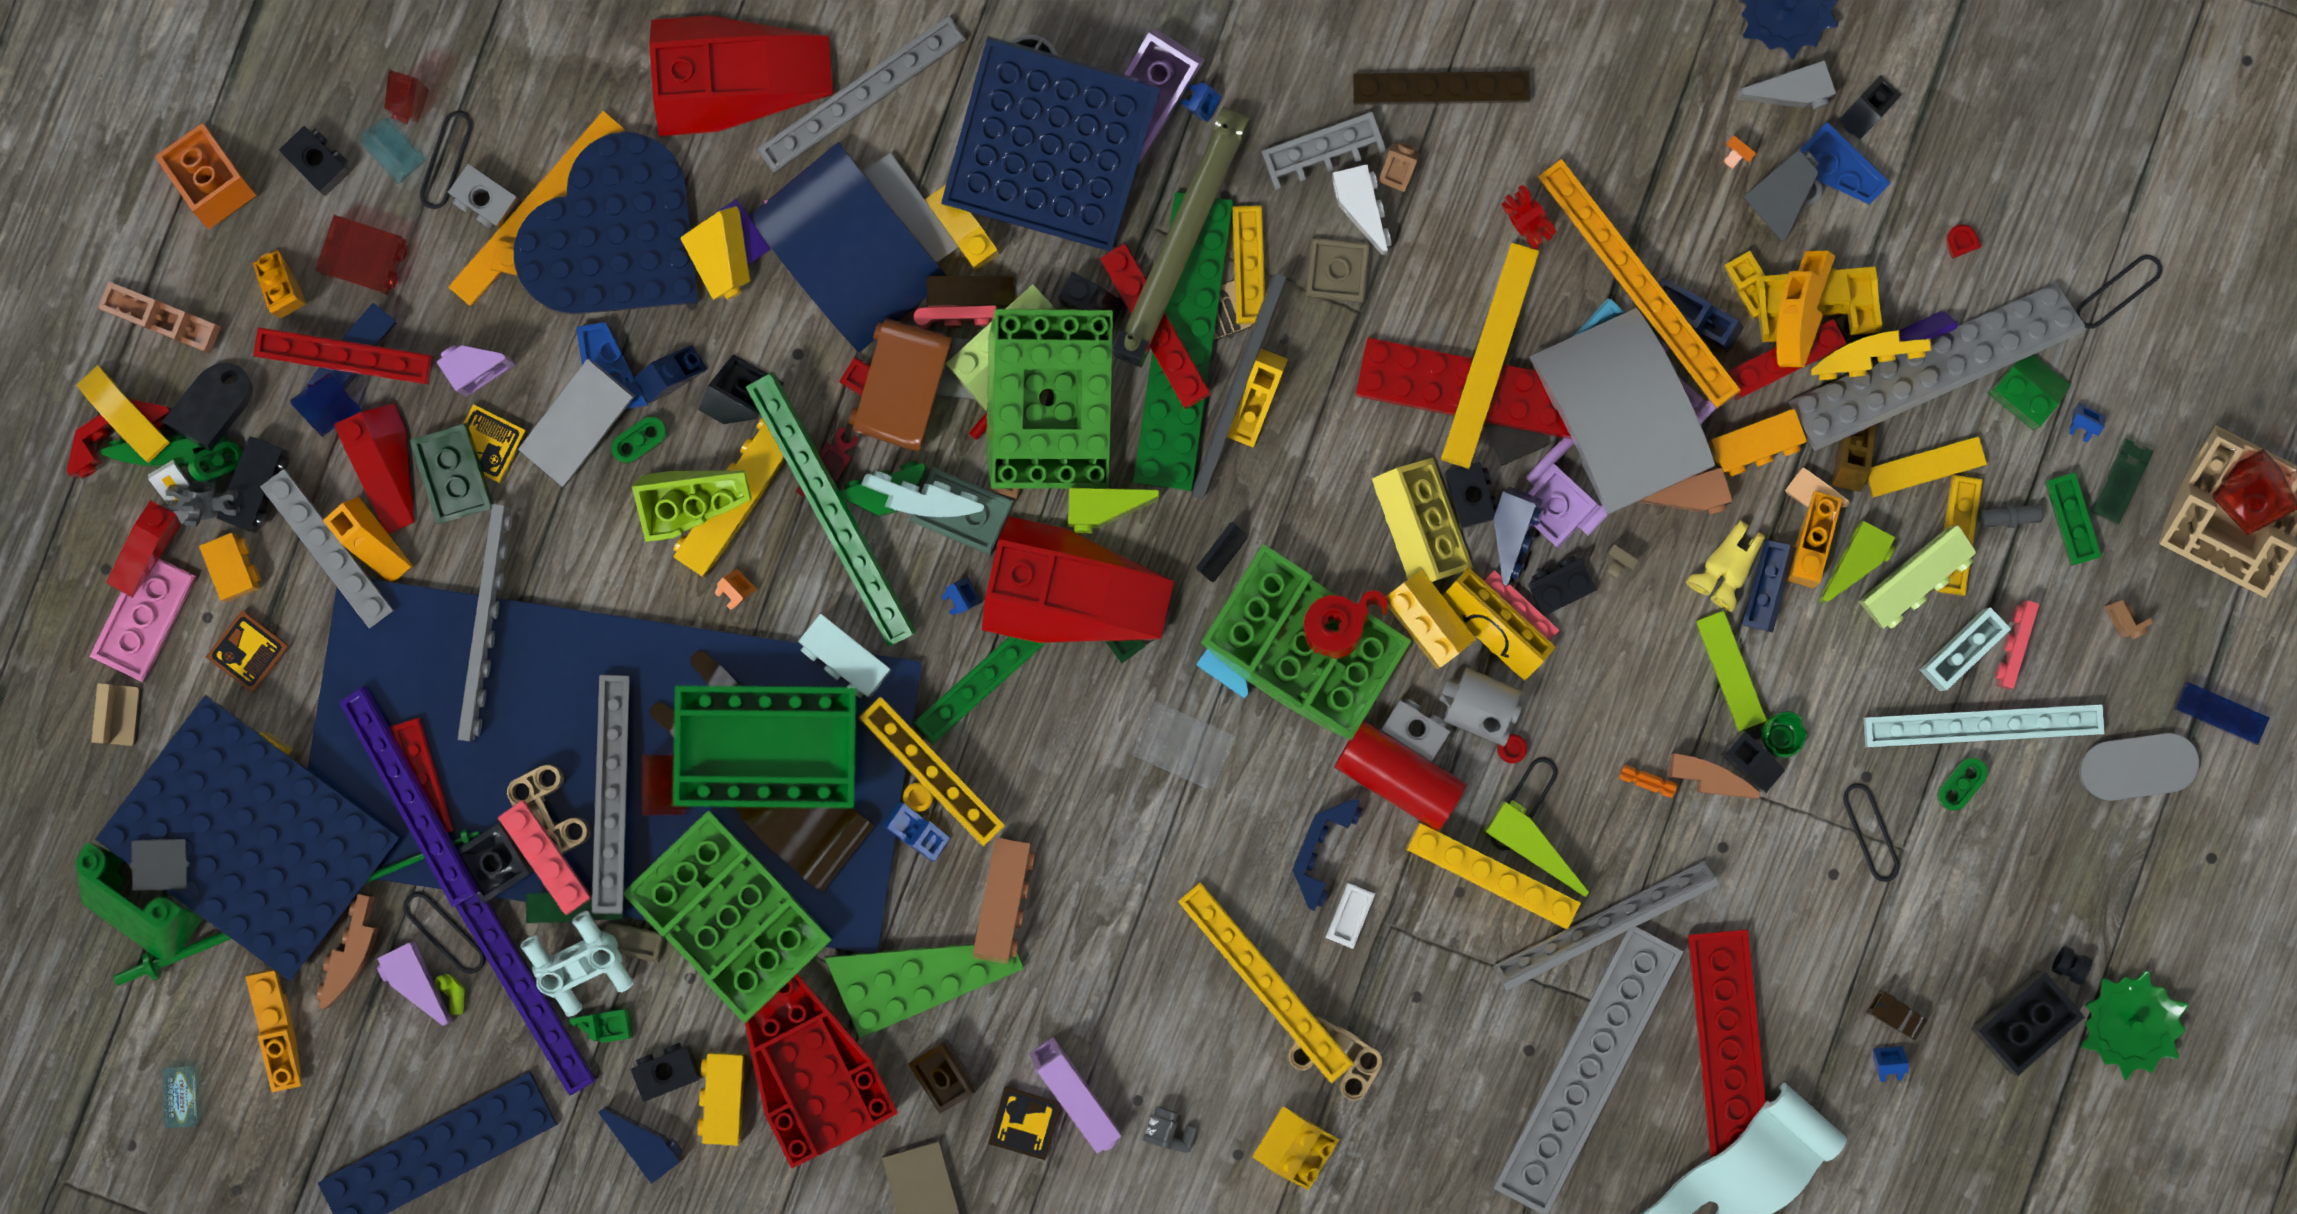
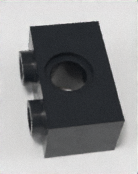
M303 126L279 151L321 194L327 196L350 173L344 166L348 161L339 151L335 149L331 152L324 145L328 140L316 128L310 131L307 127ZM321 152L323 154L322 162L317 166H312L311 157L315 153Z
M1477 462L1471 464L1469 469L1458 467L1445 471L1444 476L1459 530L1494 521L1498 504L1495 496L1489 495L1487 485L1491 484V479L1487 467L1482 468L1481 463ZM1474 487L1479 490L1481 495L1479 502L1471 503L1465 498L1467 488Z
M677 1043L663 1049L665 1052L663 1056L654 1059L653 1054L636 1060L638 1066L630 1070L643 1102L702 1079L690 1045L682 1048L681 1044ZM661 1063H668L672 1067L673 1074L669 1079H664L659 1075L658 1067Z

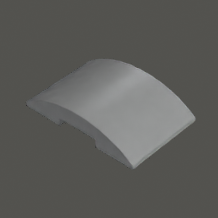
M1637 308L1530 356V360L1555 410L1558 409L1582 458L1581 463L1607 515L1715 466L1707 440L1682 383L1660 342Z

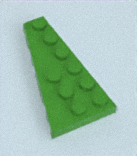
M975 944L884 950L883 952L875 953L861 952L839 956L825 955V960L859 1038L1024 969L1018 952L1016 957H1010L1009 964L973 958Z

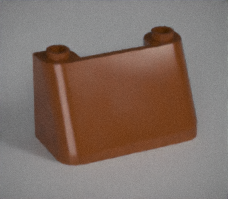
M885 318L883 323H877L873 339L878 340L872 363L859 407H853L848 424L853 425V432L920 452L925 440V429L928 428L931 411L943 370L946 366V358L951 351L954 338Z

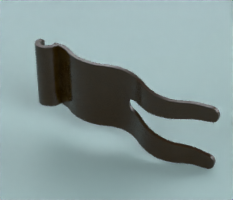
M697 651L691 656V665L709 686H740L718 662L705 652ZM655 703L650 709L652 719L674 737L675 711L663 703ZM733 807L751 830L772 851L822 893L826 891L876 827V825L860 815L854 808Z

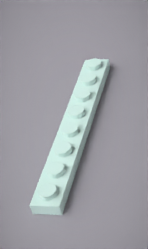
M2103 704L1864 718L1865 747L2105 734Z

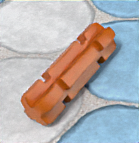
M1624 765L1619 775L1620 780L1628 783L1634 782V785L1655 793L1659 791L1661 792L1660 795L1668 798H1673L1677 790L1675 782L1663 781L1661 777L1642 770L1636 771V768L1629 765Z

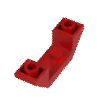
M129 399L158 430L165 428L162 421L172 410L171 408ZM101 414L75 430L67 466V473L71 477L85 479L97 471L96 466L103 463L91 442L98 443L109 436L108 431L113 427Z

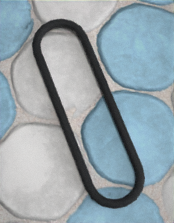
M451 112L443 122L420 189L421 202L430 209L441 208L449 198L450 194L448 191L453 186L472 130L471 119L464 112ZM453 116H462L466 119L468 128L445 196L439 204H429L425 200L424 192L447 124Z
M2151 255L2139 257L2081 302L2076 310L2079 317L2081 309L2141 261L2146 259L2152 260L2158 267L2157 275L2098 322L2094 324L2084 323L2085 328L2094 329L2100 326L2154 284L2162 274L2160 261Z
M1538 758L1529 765L1508 801V804L1512 800L1514 801L1536 764L1540 762L1548 763L1553 770V775L1529 815L1531 820L1557 776L1555 764L1547 758ZM1490 836L1493 845L1497 849L1503 851L1510 850L1507 846L1499 845L1495 838Z
M1852 784L1845 790L1843 801L1870 871L1874 878L1879 881H1891L1899 873V861L1873 795L1865 785ZM1854 788L1863 789L1869 797L1895 863V872L1890 877H1881L1874 869L1847 799L1849 792Z
M419 892L409 895L404 901L403 906L404 913L408 919L459 970L467 974H473L481 970L485 957L480 947L429 896ZM414 897L424 898L479 953L480 963L475 969L464 968L409 913L408 903Z

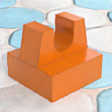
M1733 135L1726 143V146L1732 151L1723 162L1733 169L1741 158L1749 163L1757 153Z
M736 568L717 583L718 587L715 594L719 597L725 593L731 599L727 604V607L731 610L751 597L757 588Z

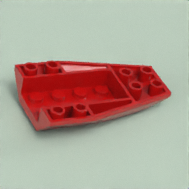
M710 15L651 20L649 48L652 93L660 137L717 133L833 95L829 36Z
M1008 516L998 539L986 590L982 631L1036 643L1162 639L1174 581L1066 528Z
M798 974L745 1023L764 1114L791 1169L830 1151L899 1114L871 1058Z

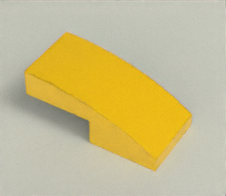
M1748 251L1725 264L1724 268L1752 320H1754L1759 315L1756 280L1757 276H1765L1751 251Z

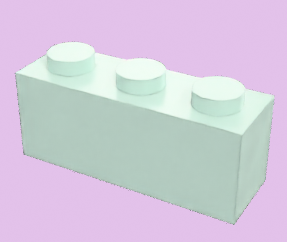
M1991 607L1982 609L1919 670L1939 691H1946L2007 634L2011 628Z
M822 614L816 618L798 641L804 646L800 650L813 661L817 658L821 659L827 664L824 670L837 680L840 676L850 683L847 688H856V696L859 698L863 695L870 698L892 671Z

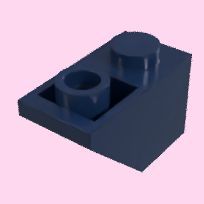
M690 345L651 362L634 380L647 401L651 403L671 394L708 369L693 345Z

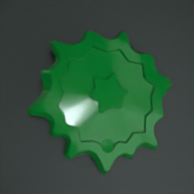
M2144 971L2137 979H2130L2125 976L2117 983L2103 978L2101 980L2100 997L2085 1004L2092 1016L2085 1022L2089 1035L2081 1043V1047L2098 1052L2105 1065H2118L2124 1080H2128L2136 1069H2143L2148 1073H2153L2161 1058L2178 1059L2179 1054L2175 1046V1040L2185 1032V1027L2180 1023L2179 1018L2189 1007V1004L2170 999L2165 987L2153 986L2150 982L2149 971Z

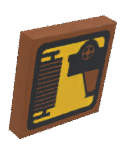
M241 610L206 655V658L251 693H255L290 646L247 612Z

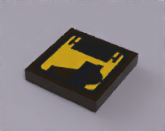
M1005 1086L988 1144L1046 1160L1061 1108L1060 1102Z

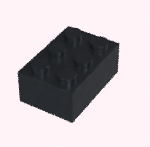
M2037 970L1976 1023L1971 1030L2010 1074L2019 1076L2081 1022L2085 1016L2046 972Z

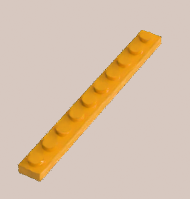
M1560 159L1539 175L1538 179L1714 407L1718 409L1740 392L1739 387L1564 161Z

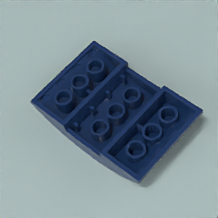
M840 142L833 145L768 199L766 204H762L749 215L759 233L781 262L858 353L875 341L873 336L878 322L883 323L885 318L899 321L926 298L925 278L927 276H947L917 237L908 229L878 192L874 184Z

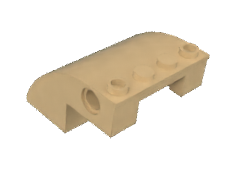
M2215 425L2176 494L2166 518L2159 544L2267 598L2297 550L2295 536L2297 535V465Z

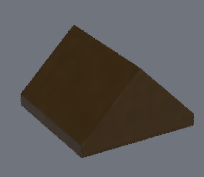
M947 1039L908 1063L939 1114L978 1091L977 1085Z

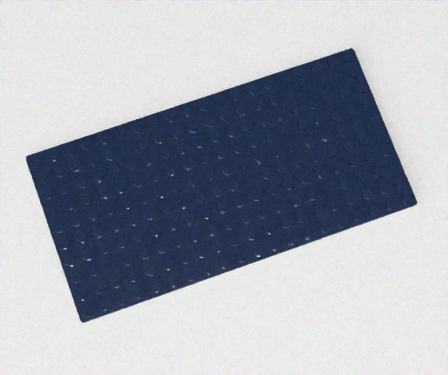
M371 579L395 611L369 629L341 591L336 588L308 770L400 836L375 871L422 852L339 703L341 700L361 687H367L389 728L412 719L421 718L455 831L448 833L452 841L460 838V831L467 829L469 834L479 831L481 835L500 823L498 817L513 807L507 796V787L513 780L540 766L554 765L559 767L564 772V784L559 790L544 797L546 800L544 805L553 822H557V824L571 818H581L589 823L591 828L589 839L585 843L562 854L584 887L589 891L593 890L599 675L629 676L623 892L707 811H710L772 872L831 938V941L825 947L863 953H875L878 951L896 838L894 834L882 825L897 803L901 802L906 767L857 717L878 697H881L912 729L921 674L920 662L874 655L892 671L870 698L866 695H863L861 698L856 696L854 809L876 825V827L826 891L822 893L772 851L751 830L733 807L673 806L674 737L653 720L650 715L651 707L658 702L665 704L675 711V686H709L691 665V656L697 651L705 652L718 662L740 686L847 688L850 683L842 676L837 680L826 672L824 668L827 664L821 659L817 658L813 661L800 650L804 647L802 644L496 598V601H499V613L497 619H493L491 628L492 631H495V641L493 648H488L487 660L491 661V668L488 678L484 677L483 689H486V701L484 707H480L478 716L479 719H482V729L480 736H475V742L458 740L479 595ZM547 770L542 777L543 783L548 787L554 785L556 782L555 773ZM524 783L520 784L516 789V795L520 800H525L529 796V788ZM573 823L569 828L570 837L578 840L582 836V827L578 823ZM464 843L459 844V845L455 846V848L458 850L459 848H461V847L464 846L465 844H464ZM426 859L376 879L442 889ZM534 871L528 878L516 883L497 895L496 898L526 902L525 894L548 893L549 891ZM623 895L622 916L646 920Z

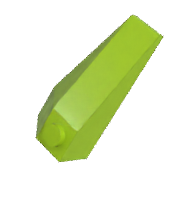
M745 470L667 471L644 474L632 486L645 542L673 539L695 526L697 527L707 520L726 513L752 499Z

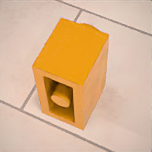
M229 533L199 546L220 601L229 602L260 589L258 581L261 580L257 567L254 564H250L247 556L250 553V549L244 537L240 538L239 534Z

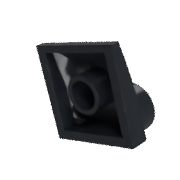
M501 822L457 850L480 891L477 895L483 904L534 873L532 866Z

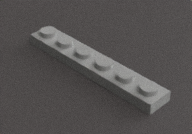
M283 469L260 486L369 629L395 611L349 550L338 541L327 527L322 515L286 469Z

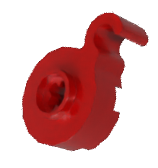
M1369 591L1361 597L1360 602L1357 604L1343 596L1329 595L1319 598L1310 605L1305 614L1304 634L1307 644L1315 653L1331 656L1333 659L1348 656L1357 649L1358 643L1362 638L1364 625L1368 621V606L1372 604L1378 605L1383 615L1388 613L1386 597L1379 591ZM1331 622L1339 623L1338 631L1333 632L1332 628L1329 630L1326 628Z

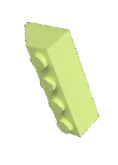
M1033 284L1006 308L1056 310ZM992 322L946 363V368L985 411H987L988 337Z
M1950 525L1859 599L1858 602L1880 628L1884 629L1888 626L1892 629L1904 619L1902 613L1911 607L1915 610L1927 600L1925 595L1934 588L1938 591L1951 581L1948 576L1956 569L1962 572L1974 562L1971 557L1976 554V551L1959 526Z

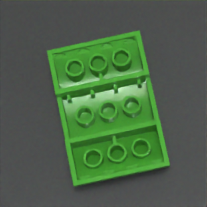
M1262 544L1201 641V644L1229 668L1270 697L1310 721L1351 740L1411 643V640L1368 613V621L1364 625L1362 638L1356 650L1348 656L1337 659L1315 653L1307 644L1305 638V614L1310 605L1316 600L1335 594L1312 580V575ZM1331 622L1326 629L1332 628L1333 632L1338 631L1339 623Z
M707 811L623 892V895L662 937H665L744 1024L831 941V938L788 889L710 811Z

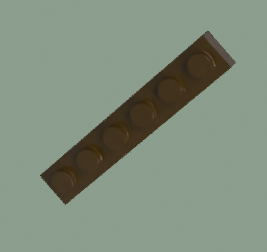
M1530 71L1353 74V105L1529 103Z

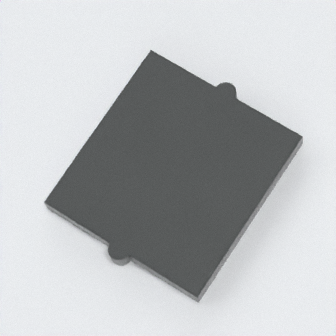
M186 839L132 840V863L129 864V867L132 868L133 890L187 889V867L190 865V862L187 861Z

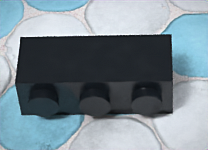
M249 436L228 490H238L237 498L234 501L228 500L231 505H240V511L236 516L227 515L219 511L217 519L254 533L257 532L258 528L261 529L266 522L268 513L265 510L271 500L260 486L283 469H287L290 458L287 457L289 451Z

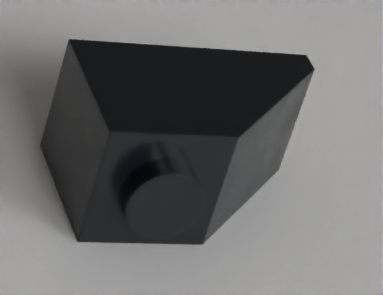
M1880 75L1841 116L1839 121L1850 134L1855 135L1860 140L1902 94Z
M1071 272L1058 297L1060 303L1074 310H1112V327L1125 302L1099 285L1074 272Z

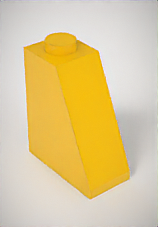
M735 206L718 211L680 237L713 300L722 297L730 300L742 293L740 288L750 282L740 211Z

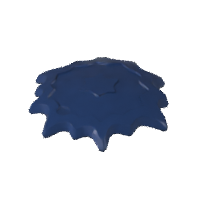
M1741 0L1746 4L1742 17L1748 22V26L1742 34L1743 38L1761 40L1769 50L1783 48L1792 60L1795 59L1801 47H1816L1820 34L1824 29L1836 28L1838 26V22L1831 13L1838 0Z

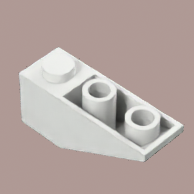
M1368 165L1333 172L1332 181L1338 206L1381 255L1387 254V246L1391 245V238L1388 228H1382L1380 218L1385 217L1382 201L1376 200L1373 190L1378 188L1375 172H1369Z

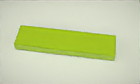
M1721 611L1695 621L1737 731L1739 732L1765 722L1766 717L1725 612Z

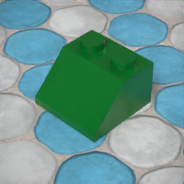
M2033 354L2010 364L1987 394L2031 430L2041 427L2052 414L2071 384Z

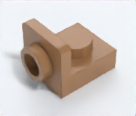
M1399 142V144L1392 143L1378 182L1405 192L1420 153L1415 151V147L1404 142Z
M2123 599L2113 601L2104 606L2120 638L2131 636L2132 639L2138 638L2149 632L2146 627L2154 623L2152 618H2146L2135 623L2133 620L2135 618L2134 611L2128 603H2124Z

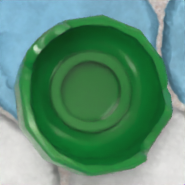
M1791 711L1779 712L1765 721L1761 736L1763 744L1770 754L1779 758L1795 756L1803 748L1807 732L1802 724L1803 718L1800 715Z

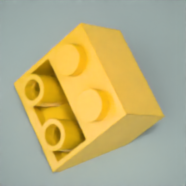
M1283 1106L1252 1157L1274 1173L1310 1190L1340 1139Z

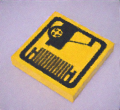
M473 404L464 423H468L484 475L501 484L527 431Z

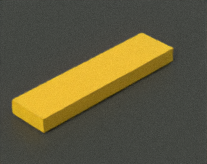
M1262 205L1232 206L1236 325L1254 324L1265 296Z
M1978 436L1871 467L1867 483L1871 496L1874 498L1985 466L1987 463Z
M1952 475L1944 530L1950 525H1958L1973 547L1983 479ZM1970 566L1962 572L1956 569L1948 576L1951 581L1940 590H1934V592L1965 596Z

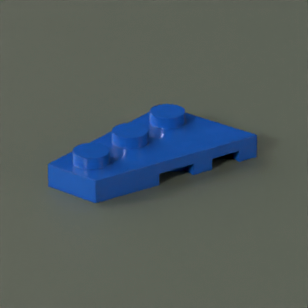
M1828 122L1800 149L1803 154L1808 150L1819 163L1816 167L1818 171L1816 180L1865 204L1870 205L1891 184Z
M603 322L576 327L582 365L587 359L591 358L633 393L635 397L626 409L649 406L641 389L635 382V377L607 323Z

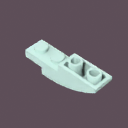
M875 471L874 476L865 474L862 486L888 495L885 507L899 512L930 517H955L983 511L984 505L977 503V496L963 491L960 496L949 492L951 486L938 481H934L933 485L924 484L921 494L918 493L920 487L904 481L899 486L891 482V476Z

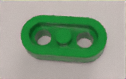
M655 417L643 418L614 439L611 446L613 456L625 464L636 462L663 443L667 435L664 423ZM651 427L657 429V434L653 438L647 436V431ZM624 445H632L633 450L630 454L623 453Z
M225 441L217 444L212 451L205 449L191 456L188 461V470L197 481H209L236 470L243 452L234 442Z
M1977 758L1962 760L1939 787L1937 792L1939 804L1944 809L1951 811L1960 810L1965 807L1986 781L1988 775L1986 765ZM1969 767L1975 771V775L1971 779L1966 776V770ZM1950 790L1956 793L1954 801H1949L1947 798V793Z

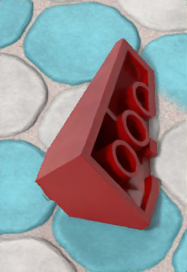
M393 403L363 411L335 423L334 426L343 447L385 531L390 534L415 523L412 488L410 487L407 430L396 404Z

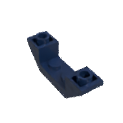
M1357 799L1348 800L1314 815L1293 865L1292 871L1307 907L1315 911L1317 906H1323L1328 891L1324 889L1326 883L1309 877L1304 873L1306 869L1311 871L1318 854L1313 853L1317 841L1323 843L1329 827L1324 825L1326 820L1349 828L1351 823L1357 824L1362 812V808L1358 807L1360 801Z

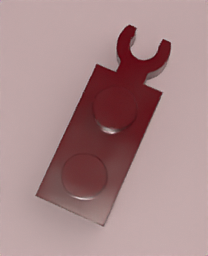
M843 427L836 433V444L833 446L826 442L819 453L835 484H837L853 459L846 452L856 447L859 442V437L856 435L851 442H843L842 436L846 432V429ZM799 485L795 492L806 498Z

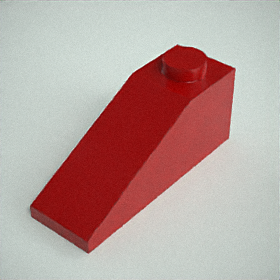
M150 500L135 522L106 583L133 598L180 528L181 524L177 515Z

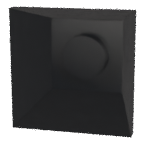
M733 354L707 386L698 410L722 424L758 419L761 414L746 386L768 375V373ZM779 380L781 386L783 387L784 383Z

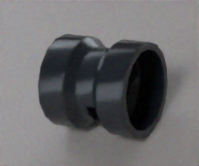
M2064 945L2058 952L2051 970L2060 976L2066 975L2070 978L2071 982L2081 985L2090 972L2093 959L2086 955L2079 956L2075 954L2074 949Z

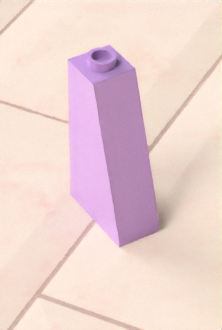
M1054 1036L1029 1054L1037 1072L1095 1152L1098 1154L1102 1150L1107 1151L1115 1146L1118 1139L1122 1137L1117 1126Z

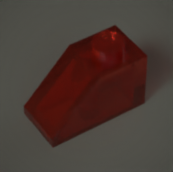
M390 70L387 79L384 109L392 114L391 119L397 122L408 124L409 120L418 123L429 89L417 78Z

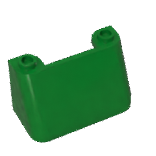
M87 842L76 858L79 896L83 905L153 956L160 959L174 958L203 918L189 907L187 909L180 907L166 898L154 899L147 905L145 910L119 892L127 880L120 872V864L123 859L107 848Z

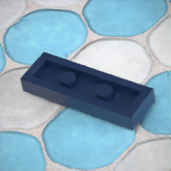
M1765 540L1744 615L1743 626L1773 633L1796 547Z

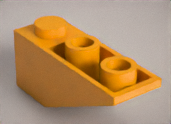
M1813 491L1795 544L1796 550L1788 575V582L1813 589L1821 583L1842 498Z
M359 496L343 502L323 519L324 523L344 547L388 582L394 583L413 567Z

